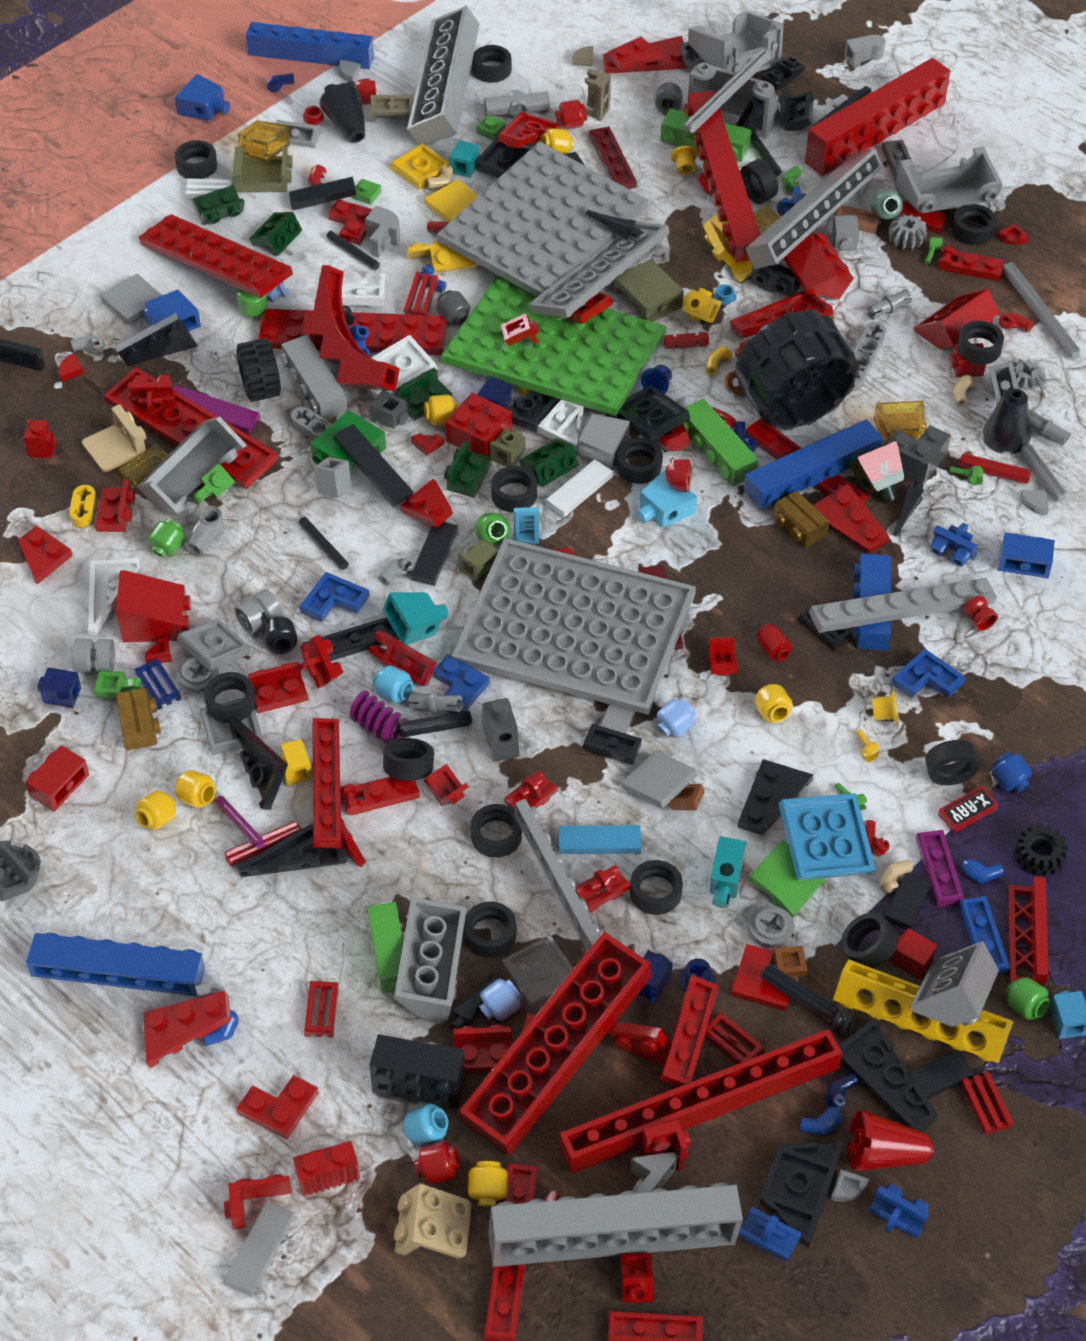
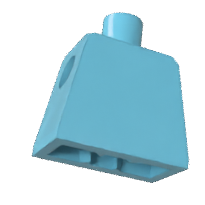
M664 470L642 490L640 494L641 509L636 511V517L642 524L653 519L661 527H666L696 513L697 496L691 490L689 492H680L672 489L666 481V470Z

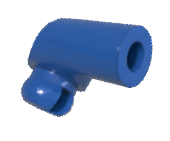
M966 859L961 864L964 874L977 883H985L1004 876L1003 867L999 863L986 867L976 860Z

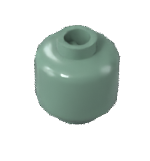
M883 189L873 195L870 206L875 216L889 220L900 214L903 202L897 192Z

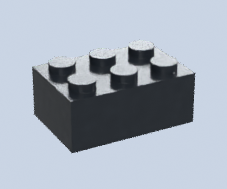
M381 1034L377 1035L369 1064L372 1093H376L384 1098H404L411 1103H431L442 1109L459 1107L466 1078L464 1050Z

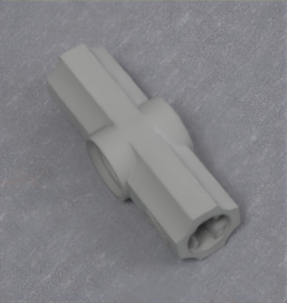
M512 90L506 96L485 98V115H511V117L516 118L521 111L525 113L549 111L548 91L524 94L520 90Z

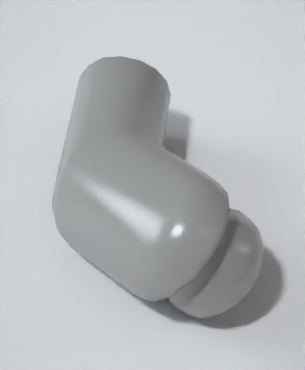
M94 335L70 340L73 351L87 349L98 353L105 347L104 341Z
M404 558L390 561L378 576L379 581L384 585H388L394 576L409 574L414 568L413 560Z

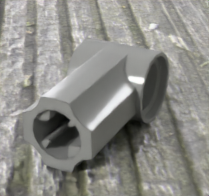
M207 506L201 510L200 520L184 542V547L191 554L198 557L204 555L213 540L223 534L225 530L222 512L218 507Z

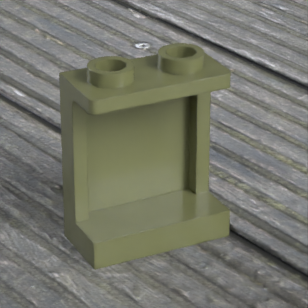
M235 146L232 178L237 193L287 192L288 183H292V173L289 168H293L292 155H288V147H283L282 156H245L244 146Z
M652 259L623 272L614 279V293L616 295L624 293L641 310V319L654 322L683 307L684 290Z

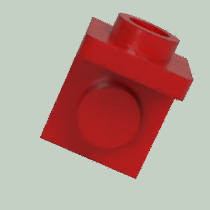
M526 313L501 324L504 339L508 346L520 342L529 336L534 344L539 343L537 334L540 333L538 325L535 320L530 321Z
M621 1253L623 1302H652L654 1300L652 1253Z

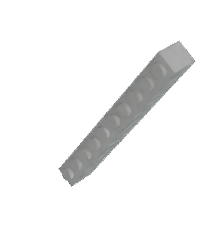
M876 149L853 153L746 247L748 257L754 269L777 264L883 168Z

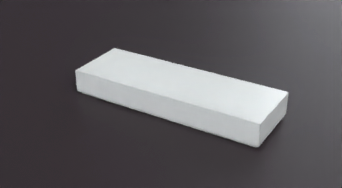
M594 459L546 499V506L562 517L567 516L613 477V471Z

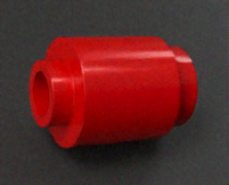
M771 623L763 625L756 634L757 641L772 661H783L788 658L792 650L791 642L778 626H774Z

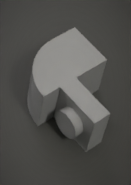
M376 205L365 218L366 236L370 237L371 255L379 258L384 251L388 250L390 244L398 247L400 243L399 218L394 212Z

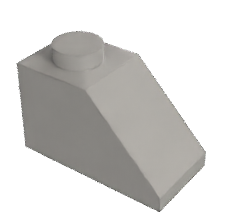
M1011 361L989 367L992 389L996 404H998L1005 391L1012 388L1019 389L1014 366Z

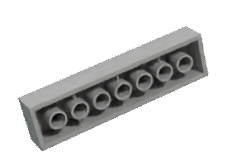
M467 5L431 21L407 130L419 145L422 143L426 146L432 145L444 138H450L458 132L480 25Z
M717 1183L706 1188L685 1186L680 1190L671 1191L658 1188L649 1193L626 1191L614 1196L594 1194L589 1198L580 1199L566 1196L558 1201L545 1202L542 1199H534L523 1204H514L512 1202L499 1203L496 1206H491L489 1241L492 1267L618 1256L621 1253H651L735 1245L743 1221L737 1185Z

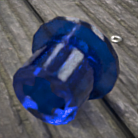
M663 364L646 369L641 375V385L643 388L651 384L664 394L668 391L669 382L672 380L671 370Z
M701 958L690 960L679 975V985L684 993L692 975L715 984V976L711 971L709 963Z

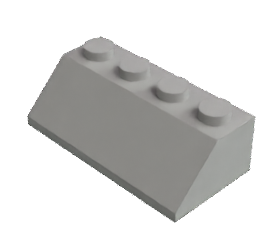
M411 897L394 999L420 1018L447 1022L452 1007L467 907Z
M981 941L933 960L910 1006L912 1011L951 1027L959 1024L967 1026L976 1022L979 1019L999 971L984 942Z

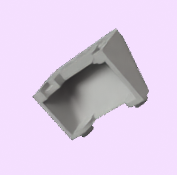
M747 11L738 14L734 18L732 32L717 37L707 34L699 26L689 28L688 43L705 63L735 73L745 66L761 49H765L770 52V59L757 71L759 72L776 66V62L781 59L784 24Z
M700 63L689 74L688 94L714 90V93H716L736 73L707 63ZM750 78L720 107V110L741 116L753 95L761 99L764 111L756 122L755 127L758 137L766 139L778 120L779 109L774 86L766 81Z
M983 146L973 148L974 154L967 160L965 157L961 158L959 166L923 172L920 165L914 167L911 159L902 160L899 165L896 189L898 194L918 212L928 213L993 201L1001 191L1002 182Z

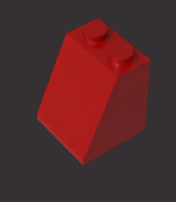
M120 570L116 614L123 642H156L158 639L168 636L169 641H177L178 634L190 630V617L187 615V611H191V596L186 595L185 585Z

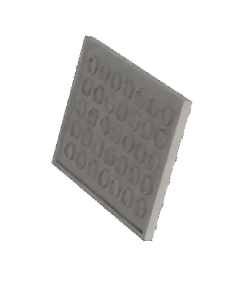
M539 141L437 233L436 241L538 297L617 234L604 224L586 215V210L634 220L647 207L648 199Z
M504 538L454 649L452 659L480 670L649 715L696 594V586Z

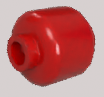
M578 99L561 102L559 110L555 111L556 122L558 124L561 123L565 130L580 128L584 125V121H587L585 104H581Z
M440 1141L423 1146L419 1150L418 1159L414 1160V1166L419 1178L424 1177L427 1183L435 1185L455 1178L457 1170L461 1168V1162L456 1147L454 1145L450 1146L446 1141Z

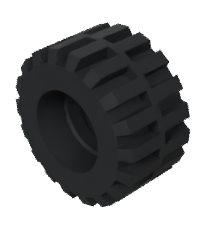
M267 338L237 344V362L247 398L251 402L280 396L281 382L272 346Z

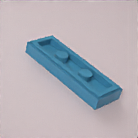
M640 825L559 826V854L641 853Z

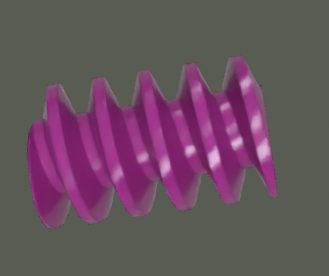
M363 690L351 705L350 719L358 722V725L366 728L369 733H373L376 738L381 739L385 744L400 739L398 726L400 722L408 721L406 717L401 719L399 712L393 713L392 707L385 708L386 704L383 701L378 702L376 696L370 697L369 691Z

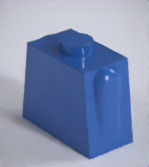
M178 289L145 302L146 309L143 314L150 326L177 313L189 331L201 327L199 310Z

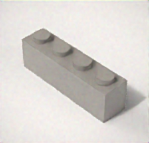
M305 335L283 343V354L280 355L281 362L284 368H289L292 381L299 384L302 397L309 400L310 409L325 420L346 413L348 411L346 394L339 383H337L324 360L319 358L320 354L310 338Z

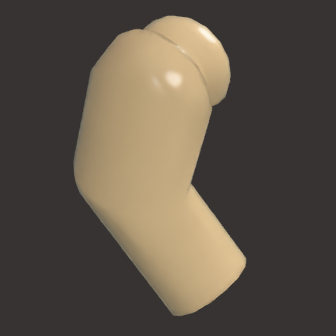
M443 166L438 177L427 178V188H443L449 185L454 178L453 168L451 166Z
M969 375L962 376L952 388L956 405L959 407H963L968 403L966 390H972V387L976 385L975 379Z
M906 859L888 865L880 879L881 889H884L888 894L896 892V888L899 885L895 880L898 876L912 872L913 865L911 861Z

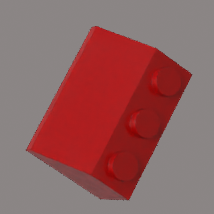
M811 232L783 260L806 293L840 299L854 278L849 272V267L838 256L839 253L828 242V237L821 232Z
M989 289L957 296L913 327V329L938 349L949 347L952 350L955 348V344H958L960 330L965 324L980 320L993 323V318L1000 314Z

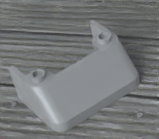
M220 416L206 420L142 480L137 488L167 514L178 515L187 506L185 503L187 496L201 483L200 479L218 463H231L238 456L236 451L244 449L247 445Z

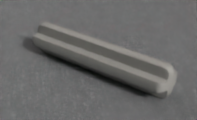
M1030 444L1023 446L1020 455L1052 498L1057 502L1064 500L1067 494L1066 490L1033 446Z

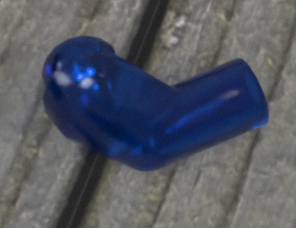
M294 74L272 76L267 83L268 90L276 93L284 85L295 84Z
M734 422L735 434L754 452L757 449V441L746 434L745 422Z
M853 1072L829 1083L826 1095V1102L829 1107L840 1109L845 1106L846 1091L858 1085L857 1077Z

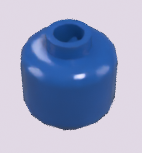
M1008 752L993 763L992 776L1002 790L1006 792L1015 790L1016 793H1019L1030 785L1028 779L1032 776V770L1021 755H1012L1011 752Z

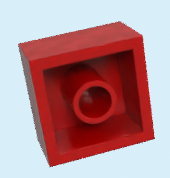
M471 393L445 422L446 442L458 448H461L464 441L469 442V451L490 457V443L497 439L504 428L512 430V411Z

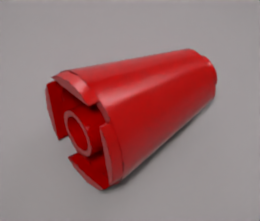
M856 1111L852 1118L849 1133L854 1134L853 1143H847L848 1162L851 1169L868 1171L926 1164L928 1159H931L933 1156L934 1143L926 1133L868 1111Z

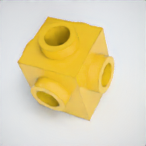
M701 287L699 291L691 289L683 299L684 306L682 311L689 313L687 318L700 323L701 319L713 323L722 302L712 298L713 293Z

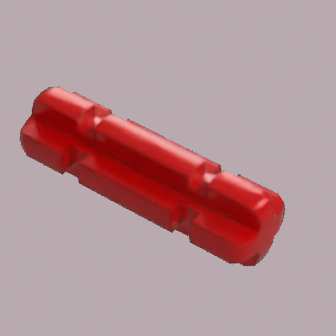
M699 332L698 335L695 333L677 334L676 337L673 334L665 335L663 340L664 347L666 349H672L674 346L686 348L696 347V344H699V347L708 346L709 335L707 332Z

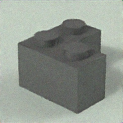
M929 425L919 439L896 430L887 443L897 441L904 475L925 484L946 457L951 435Z

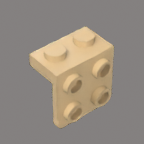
M120 404L111 408L115 425L82 440L83 447L102 472H108L146 454L144 443L146 434L141 426L137 427L135 425L132 414L129 411L125 412Z
M418 1184L402 1194L398 1202V1211H400L399 1221L394 1232L396 1253L407 1255L421 1246L458 1259L466 1255L471 1215V1202L469 1200L423 1184Z

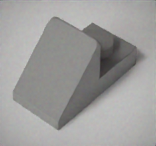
M670 1152L632 1158L630 1171L641 1178L636 1183L633 1191L636 1193H649L654 1189L662 1188L677 1168L678 1155Z

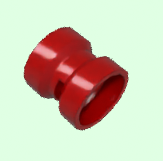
M982 595L973 597L963 607V612L968 618L973 620L972 623L978 631L989 629L998 620V614L994 609L988 607L989 603Z

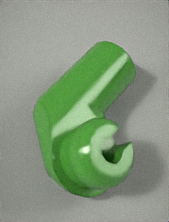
M794 166L782 176V183L786 191L793 192V186H799V181L797 183L795 181L802 174L799 167Z

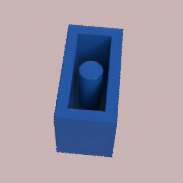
M1005 532L1000 549L998 571L1049 578L1053 564L1055 540Z

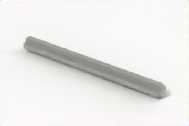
M761 49L684 123L685 131L694 133L770 59V52Z
M1013 262L1004 264L1003 273L1070 359L1077 358L1081 351L1039 295Z

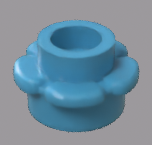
M720 285L715 291L714 298L721 301V305H729L736 300L735 290L731 285Z

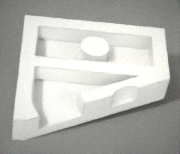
M379 274L378 280L370 282L363 278L355 282L343 283V305L349 307L355 305L383 306L386 274Z
M560 400L538 425V433L552 440L558 438L571 443L574 446V450L577 451L578 434L582 426L584 406Z

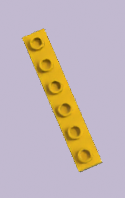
M848 959L842 970L833 998L834 1001L839 1002L845 1008L863 1011L872 1018L884 1019L894 1023L900 1029H910L918 1032L929 1040H939L947 1043L955 1050L968 1051L984 1061L999 1063L1014 1021L982 1010L976 1022L967 1026L959 1024L955 1027H950L912 1011L910 1006L920 986ZM861 989L869 990L873 996L864 994ZM889 1000L897 1001L900 1006L892 1005ZM971 1031H978L983 1037H976Z

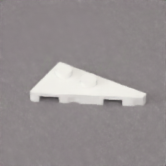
M139 558L90 561L88 618L90 637L97 636L116 606L120 570L137 573L140 568Z

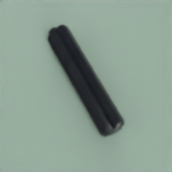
M460 711L400 722L398 731L400 737L403 738L469 726L473 722L470 711Z
M768 964L761 974L764 980L826 1021L832 1022L839 1011L836 1006L774 965Z

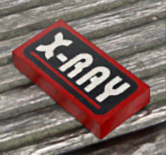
M980 786L940 808L938 815L955 834L996 811L999 804L983 786Z

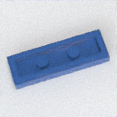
M987 896L959 900L958 906L971 945L983 941L999 969L998 974L1009 973L1010 965Z

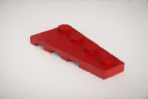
M677 36L650 43L666 57L665 65L659 66L658 62L646 63V67H632L620 70L607 59L608 53H605L602 59L604 72L606 74L688 69L681 55V45L684 42L683 37Z
M802 291L730 320V327L744 338L756 335L765 324L781 318L786 313L792 311L794 313L804 312L811 309L818 311L821 316L833 315V307L818 296Z

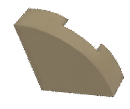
M593 46L577 50L573 54L572 65L592 66Z

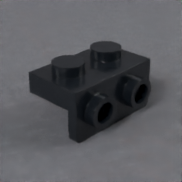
M787 87L782 89V97L779 98L781 108L778 111V118L780 123L784 124L787 131L811 125L814 101L811 91L791 96Z
M779 264L754 269L752 266L751 282L790 297L801 286L789 268Z

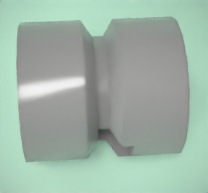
M266 588L253 595L252 601L247 599L234 607V612L240 625L250 635L263 629L265 622L269 619L283 615L278 600Z
M76 638L72 653L74 671L91 672L92 669H95L97 673L99 671H113L115 666L114 640L98 639L93 643L91 639ZM95 651H97V661H95Z

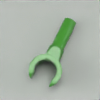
M930 238L925 264H930L934 251L942 250L943 238Z
M973 466L971 469L950 467L951 473L970 477L969 481L973 485H981L983 483V470L980 466Z
M840 783L835 785V788L841 794H852ZM863 793L858 794L857 799L860 810L867 809L864 805L867 802L866 796Z

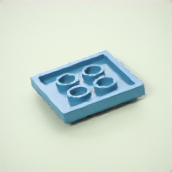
M856 793L782 799L778 803L797 881L872 874L876 870Z

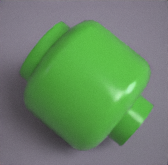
M238 289L237 301L240 312L252 318L262 315L263 311L268 307L267 294L262 298H258Z
M492 512L484 513L475 523V534L480 541L483 539L496 546L502 544L504 538L509 537L510 524L503 515Z
M170 519L157 522L148 537V543L152 547L151 551L162 558L165 555H176L185 540V535L182 532L183 527Z
M1028 977L1020 978L1018 981L1011 982L1007 987V1006L1027 1020L1041 1018L1049 1009L1050 999L1048 990Z

